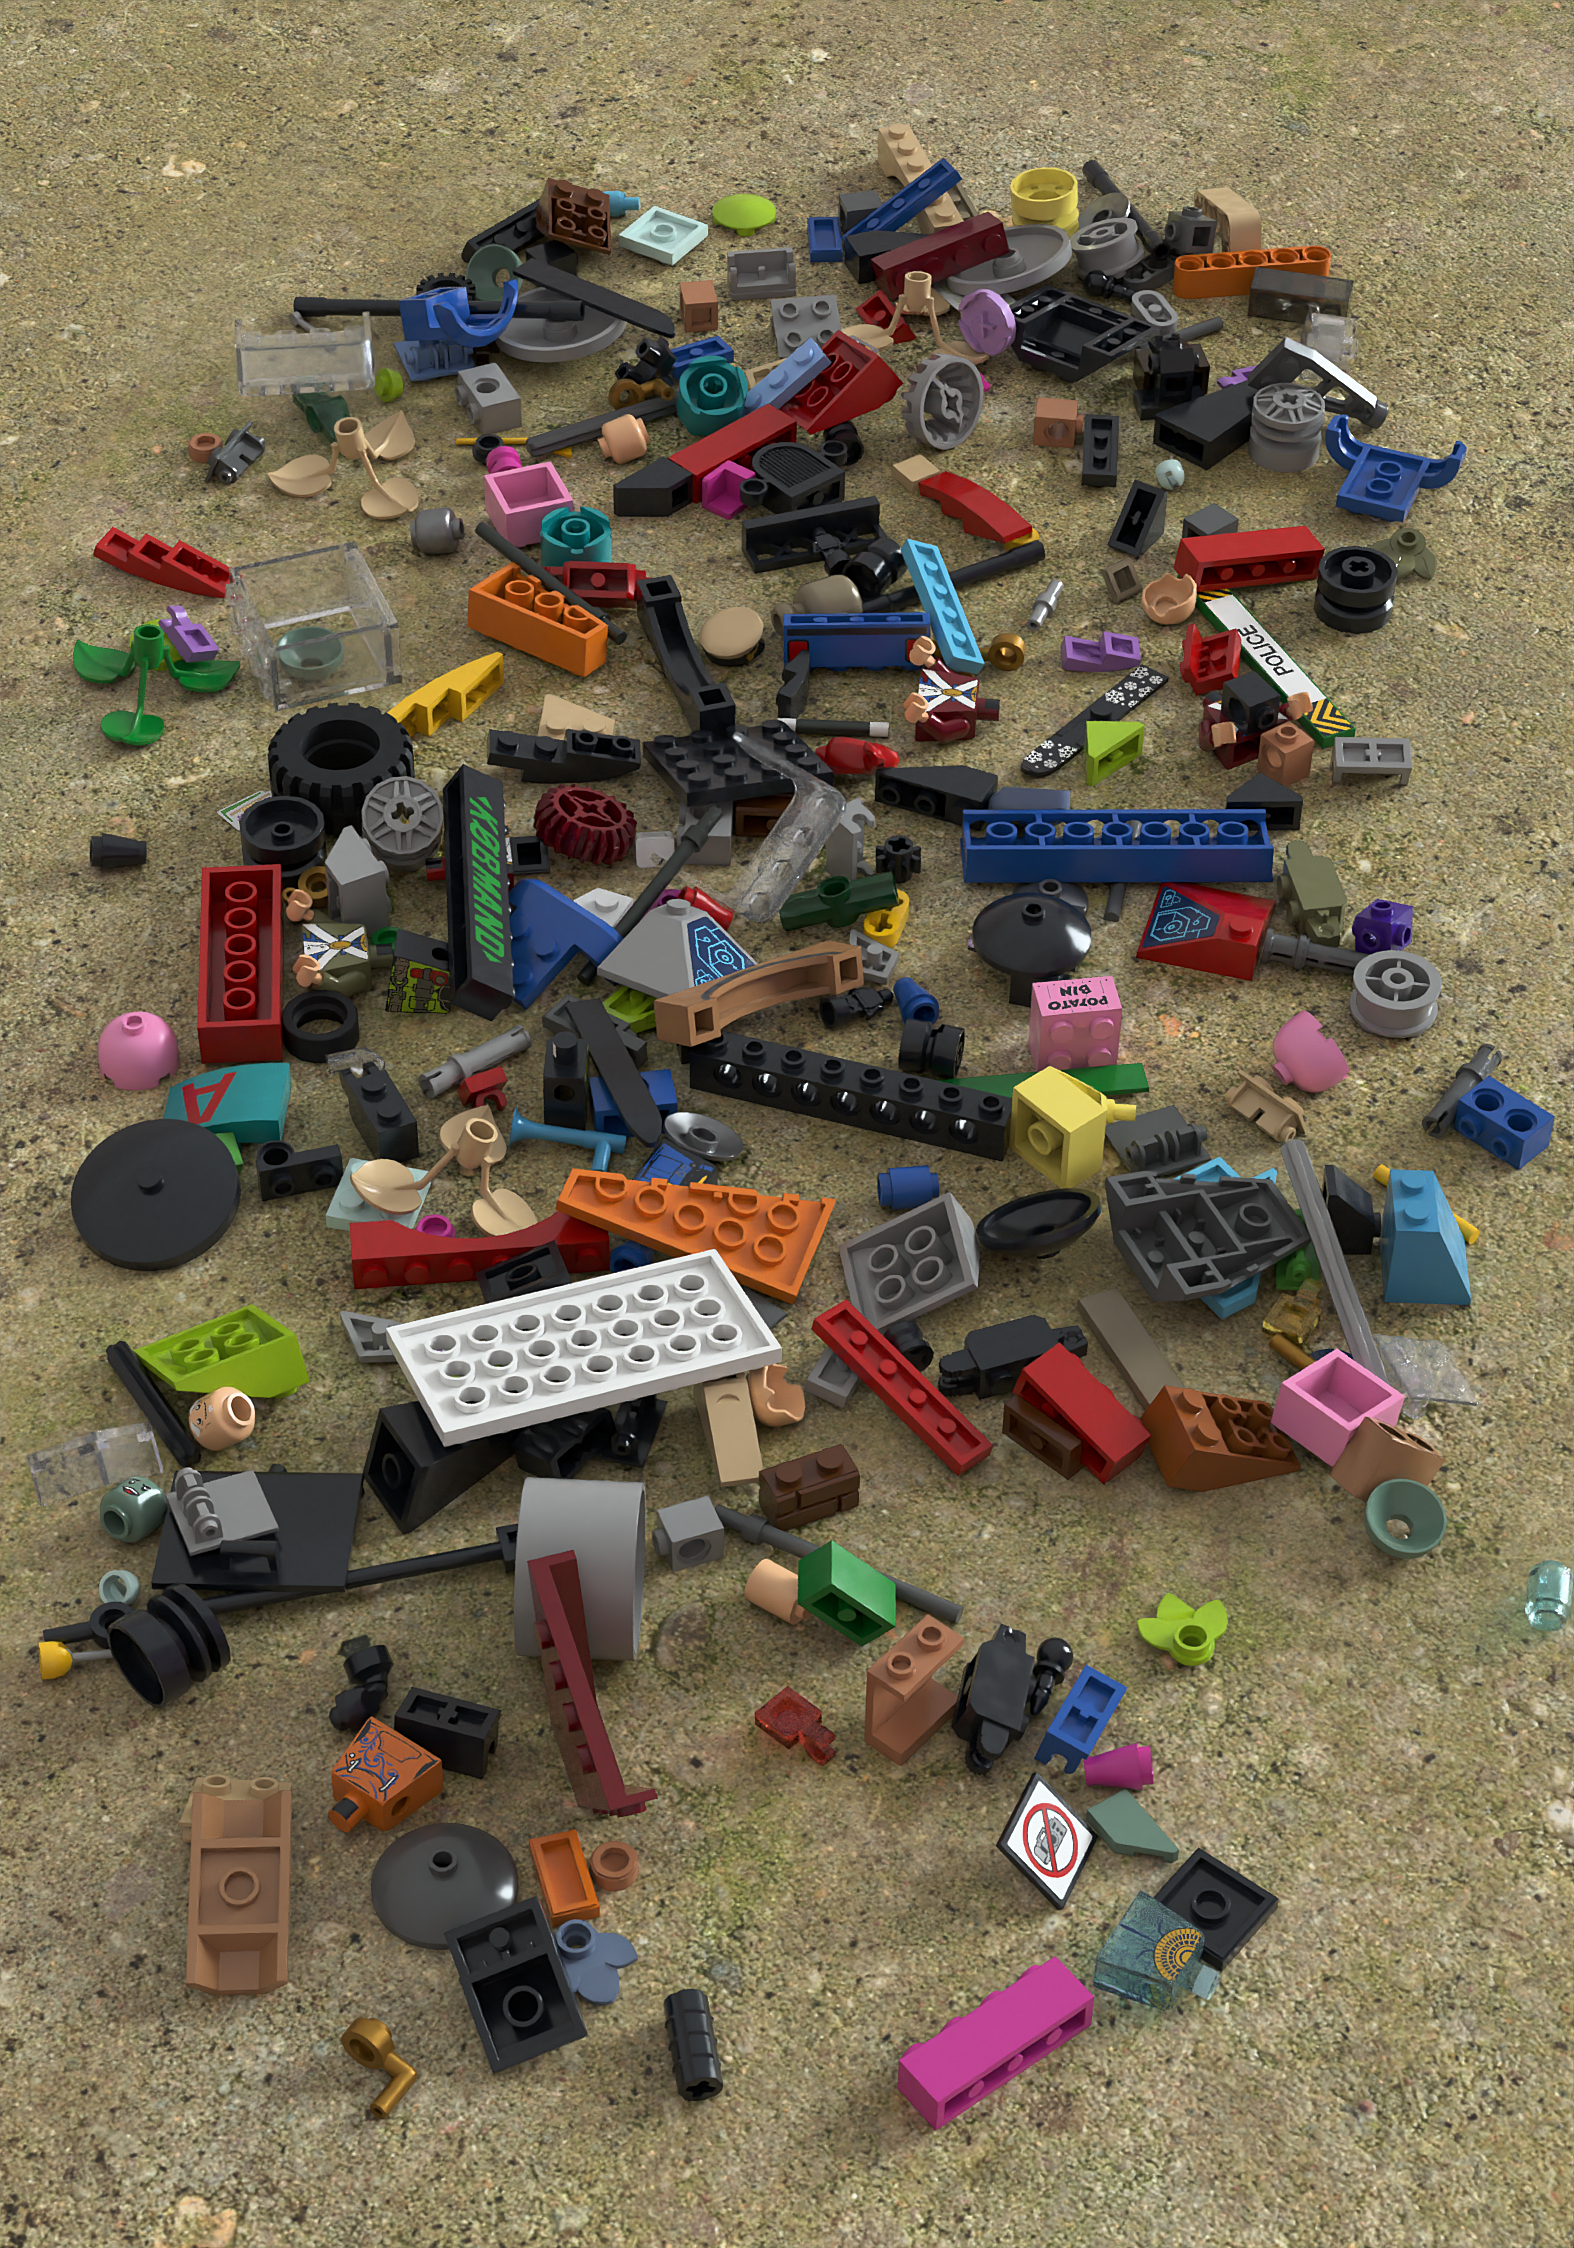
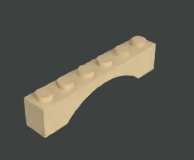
M893 124L890 127L878 128V163L886 178L896 176L906 187L932 167L909 124ZM945 192L916 215L921 234H933L964 221L948 192Z

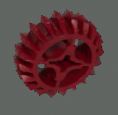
M559 784L557 788H549L547 793L542 794L541 800L538 801L535 809L533 827L536 829V836L543 839V845L553 847L554 853H562L568 856V860L574 858L582 864L586 861L598 866L600 862L611 865L613 861H622L623 857L628 855L635 840L637 821L633 819L634 813L626 809L627 805L623 802H617L614 795L607 796L602 793V790L595 791L589 786L582 788L576 784H572L570 787Z

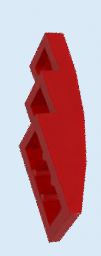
M945 471L918 482L920 496L939 500L942 514L962 519L964 533L1005 544L1033 532L1032 525L1012 507L987 489L966 478Z
M112 527L97 543L93 553L94 557L153 583L192 594L223 599L241 579L242 575L181 540L172 548L147 533L139 541L115 527Z

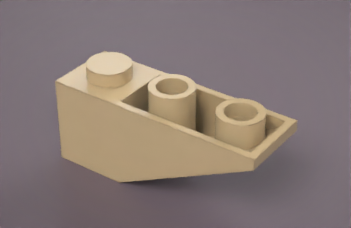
M744 1372L694 1384V1400L720 1487L759 1482V1471L764 1469Z

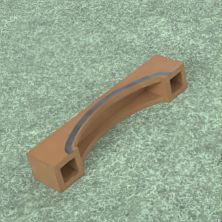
M827 940L654 1000L657 1040L692 1047L720 1037V1029L757 1010L812 996L837 995L864 985L861 946Z

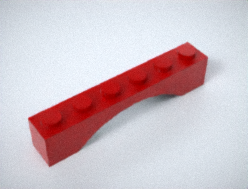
M560 1211L525 1229L484 1238H450L430 1235L410 1229L393 1220L350 1223L354 1289L476 1281L475 1273L555 1240L569 1274L610 1271L609 1234L607 1230Z

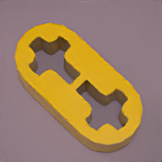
M897 889L900 906L893 907L891 912L888 911L890 908L867 913L863 924L864 935L889 948H893L897 944L909 917L910 899L904 891Z

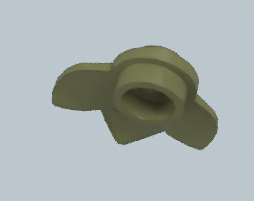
M1399 529L1391 538L1377 541L1370 547L1386 554L1394 561L1398 569L1396 582L1406 577L1412 571L1428 581L1432 580L1437 568L1436 556L1425 547V537L1416 529Z

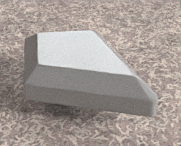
M851 929L850 944L861 946L864 979L887 985L899 961L900 953Z
M348 1311L340 1312L341 1323L359 1363L397 1361L387 1343L386 1328L403 1324L402 1322Z

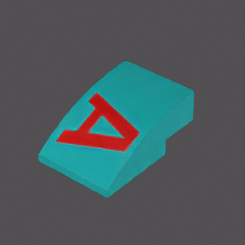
M289 1063L247 1064L206 1072L184 1080L170 1088L163 1119L192 1122L208 1129L213 1134L233 1132L240 1154L243 1143L281 1141L292 1088Z

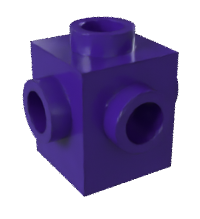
M1376 899L1354 918L1352 934L1355 936V951L1366 954L1388 950L1402 951L1412 942L1413 906Z

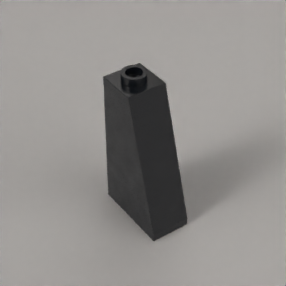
M1248 380L1159 412L1155 415L1153 444L1205 470H1209L1249 441L1250 427L1252 426L1253 399L1259 390L1248 386Z

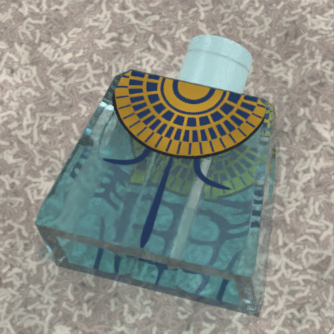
M1140 1890L1096 1957L1093 1986L1100 1990L1166 2011L1172 2009L1184 1989L1209 2000L1218 1986L1221 1973L1200 1963L1205 1939L1202 1931L1149 1894Z

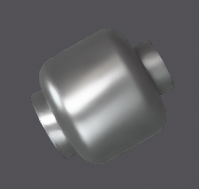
M449 507L421 510L417 513L415 520H411L410 535L413 546L419 548L425 555L454 552L458 547L459 539H464L465 536L462 518H456L455 513Z

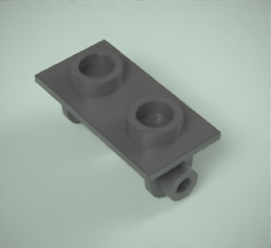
M251 421L240 431L234 429L227 438L223 449L217 447L212 452L207 461V464L211 467L205 480L209 481L214 475H217L224 484L235 483L247 470L248 466H251L264 452V439L260 436H254L249 432L252 425Z

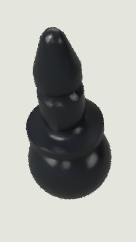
M1101 270L1090 271L1083 281L1084 289L1091 296L1103 295L1104 299L1107 300L1112 295L1118 299L1132 302V296L1136 293L1133 289H1127L1125 286L1116 284L1115 277L1108 278Z
M1048 1638L1037 1649V1663L1034 1664L1032 1670L1037 1679L1034 1692L1030 1698V1712L1033 1716L1039 1715L1046 1707L1054 1685L1061 1684L1064 1681L1065 1672L1072 1665L1073 1650L1068 1642L1061 1638Z

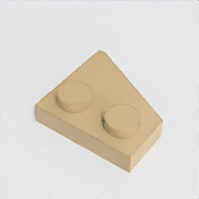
M546 694L537 736H548L553 739L564 740L566 729L588 730L593 733L615 736V720L552 694Z

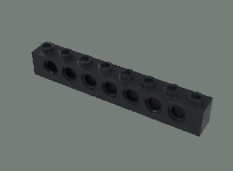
M720 1030V1037L695 1045L690 1051L691 1089L1003 1162L1009 1148L1012 1098L722 1030Z

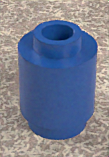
M928 1165L888 1168L887 1173H878L877 1192L880 1207L890 1206L891 1210L917 1208L931 1201L932 1198H938L939 1180L937 1173H930Z

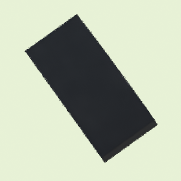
M803 649L792 661H788L782 671L784 685L781 686L776 696L778 718L798 719L804 709L809 694L810 654L807 650Z

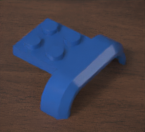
M1346 414L1333 416L1325 434V443L1330 456L1337 464L1350 471L1337 495L1336 507L1347 509L1355 514L1364 513L1380 517L1389 522H1404L1421 488L1435 489L1450 483L1457 475L1467 451V447L1461 441H1456L1453 452L1448 457L1430 459L1365 444L1358 441L1350 433L1348 427L1349 417Z
M538 879L519 880L508 892L509 905L511 906L510 931L513 935L511 942V954L514 960L512 970L513 987L515 988L513 1001L527 1010L578 952L590 960L597 968L624 938L608 923ZM604 978L614 986L618 984L617 982Z

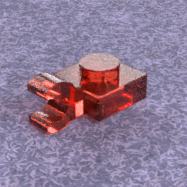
M789 1686L755 1712V1725L788 1750L800 1742L810 1758L821 1766H824L836 1756V1751L828 1746L836 1739V1736L827 1727L820 1725L822 1723V1711Z

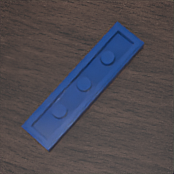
M942 158L846 232L841 238L845 242V236L874 230L895 232L962 180L961 176L945 158Z

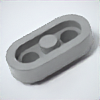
M1143 290L1136 292L1132 296L1131 312L1135 318L1161 327L1159 334L1163 336L1177 331L1178 315L1163 295L1156 291Z

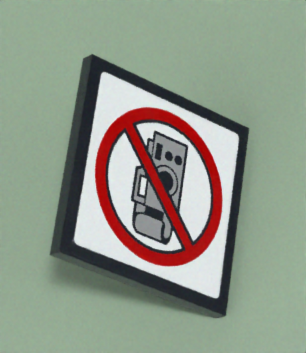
M1036 1772L1032 1773L996 1847L1057 1910H1062L1099 1836Z

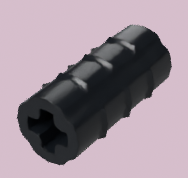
M683 1989L670 1994L663 2003L666 2019L664 2028L668 2031L670 2043L668 2050L672 2055V2072L675 2074L678 2094L687 2101H701L714 2097L723 2089L720 2069L722 2062L718 2058V2040L714 2035V2018L710 2013L708 1997L698 1989Z

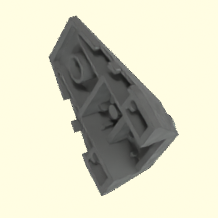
M1140 1171L1106 1177L1105 1180L1114 1244L1153 1302L1185 1301L1221 1294L1311 1243L1307 1228L1271 1179L1220 1176L1219 1182L1195 1181V1174H1181L1180 1180L1157 1178V1173L1153 1171Z

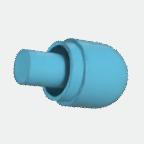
M621 191L603 192L609 195L610 217L626 215V210H640V197H626V193Z

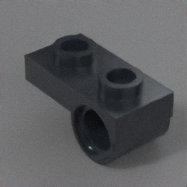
M274 1140L264 1143L257 1150L256 1169L262 1202L337 1187L343 1176L342 1155L338 1144L295 1153L289 1143Z

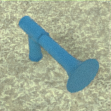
M516 1106L511 1126L509 1149L514 1143L526 1139H539L583 1146V1148L595 1150L590 1170L608 1172L610 1153L624 1154L626 1136L536 1123L523 1117L518 1112Z

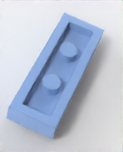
M812 338L798 347L787 359L747 392L743 417L768 403L779 409L832 363Z

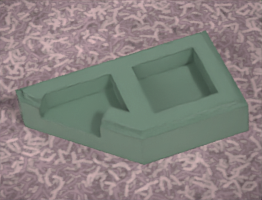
M1126 1788L1087 1809L1086 1820L1114 1853L1134 1856L1135 1852L1163 1857V1862L1169 1863L1178 1860L1179 1849Z

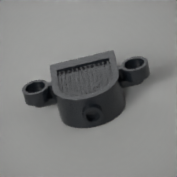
M828 440L820 445V452H816L806 445L793 442L774 443L761 448L752 459V471L756 473V478L746 479L740 483V501L751 508L762 505L775 515L844 501L845 471L839 467L847 462V445L839 440Z

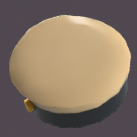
M731 607L716 613L706 621L699 634L700 645L705 650L707 658L719 666L733 667L742 665L760 655L765 648V643L761 638L763 621L755 611L746 607Z

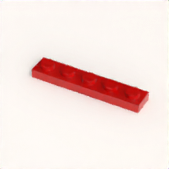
M847 1299L814 1318L811 1330L957 1476L990 1456L993 1444Z

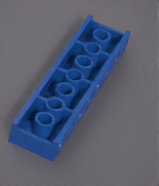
M1265 809L963 810L962 838H960L964 883L1042 882L1046 879H1054L1059 882H1273L1274 847L1270 845L1265 822ZM978 820H983L990 824L986 828V836L982 838L970 835V825ZM1016 820L1026 822L1028 825L1025 827V836L1017 838V828L1010 824L1011 822ZM1054 820L1063 821L1066 824L1063 828V836L1055 838L1056 829L1049 822ZM1099 820L1105 824L1102 827L1101 836L1094 837V828L1088 824L1089 821ZM1137 820L1143 825L1140 828V835L1132 842L1133 828L1126 824V822ZM1168 820L1178 821L1181 824L1179 835L1171 837V827L1164 822ZM1206 820L1218 822L1217 834L1209 837L1210 828L1202 822ZM1253 820L1258 824L1259 830L1253 836L1248 837V827L1240 822Z

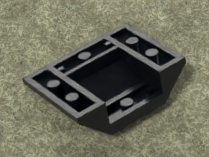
M1048 284L1009 305L1016 324L1015 340L1011 347L1018 360L1030 364L1034 370L1048 371L1056 374L1065 382H1078L1153 338L1155 335H1158L1161 327Z

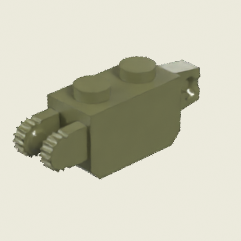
M1295 840L1290 843L1288 842V845H1286L1287 859H1284L1283 874L1277 877V892L1279 898L1286 901L1288 922L1295 925L1299 936L1306 935V938H1310L1312 943L1339 947L1340 933L1344 929L1343 921L1348 900L1333 862L1322 855L1313 856L1311 849H1309V846L1304 841Z

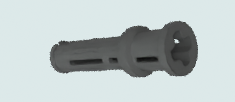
M1268 928L1261 963L1267 964L1271 960L1291 964L1296 970L1309 966L1353 975L1357 964L1371 954L1312 943L1310 938H1306V935H1300L1299 938L1276 934L1274 929Z

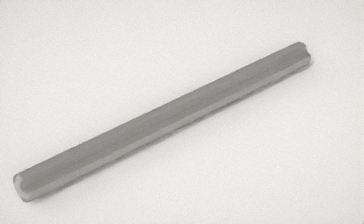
M1288 1140L1286 1144L1281 1146L1280 1152L1351 1356L1355 1362L1390 1385L1305 1143L1302 1140Z

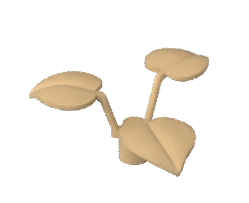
M921 271L905 274L904 294L899 295V299L895 302L896 311L887 329L884 330L879 326L860 324L841 330V332L849 337L854 335L881 351L893 345L894 340L890 336L895 331L901 313L909 315L922 314L930 316L936 345L939 348L934 350L933 354L941 353L968 359L974 365L990 359L988 353L975 351L967 342L952 341L946 344L942 341L936 316L950 310V303L931 285V275Z
M402 410L383 420L365 434L361 421L355 417H346L337 421L334 425L337 442L331 444L333 452L330 465L323 456L316 454L305 455L290 461L277 471L268 473L272 484L281 492L298 498L312 497L324 492L331 486L332 482L329 474L336 471L340 452L349 460L361 458L370 481L375 488L365 493L361 499L363 512L370 518L388 520L401 517L408 512L414 511L419 504L418 492L410 481L400 477H393L381 485L368 460V457L372 460L380 457L383 460L391 461L401 458L413 449L415 445L414 433Z
M489 1105L464 1111L443 1124L439 1131V1141L447 1153L421 1180L414 1182L413 1174L408 1168L389 1159L369 1161L350 1175L352 1186L369 1205L388 1214L405 1215L419 1209L422 1199L417 1191L425 1188L448 1162L456 1156L457 1161L466 1168L482 1167L480 1195L483 1199L476 1200L471 1207L472 1220L480 1231L491 1237L525 1229L538 1223L529 1205L516 1193L503 1188L495 1190L492 1194L489 1191L490 1166L500 1163L507 1151L506 1142L494 1121Z

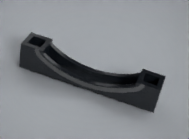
M667 575L636 581L637 617L691 730H709L713 734L726 732L728 726L735 725L736 705L725 683L717 684L713 680L698 653L684 613L681 594L672 576Z

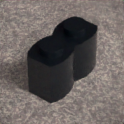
M601 1407L593 1411L527 1426L518 1434L512 1446L520 1469L538 1478L573 1479L581 1471L587 1460L597 1457L608 1448L616 1428L611 1411Z

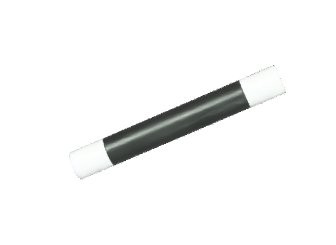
M777 718V720L785 722L796 734L888 737L889 722Z

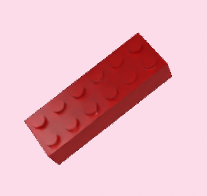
M281 864L202 868L197 1018L201 1064L283 1060L284 900L282 897Z

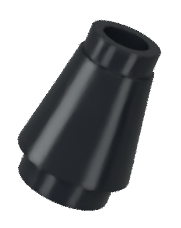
M103 832L100 833V836L90 837L91 867H100V871L146 864V841H138Z

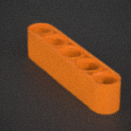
M1301 246L1180 256L1175 260L1172 292L1175 296L1182 299H1199L1322 289L1328 284L1331 252L1322 246Z

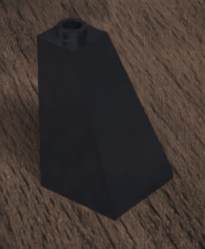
M516 1390L509 1391V1393H518ZM419 1401L380 1408L363 1469L365 1480L402 1534L411 1533L515 1454L512 1445L518 1434L526 1427L444 1447ZM474 1401L465 1402L467 1404H475Z

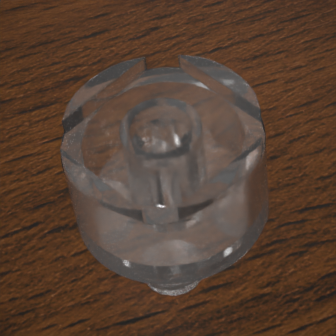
M1310 313L1307 315L1302 328L1300 344L1315 350L1350 377L1349 358L1355 359L1358 350V339L1353 338L1356 330V319ZM1305 369L1298 376L1299 379L1321 382L1323 380L1312 370Z

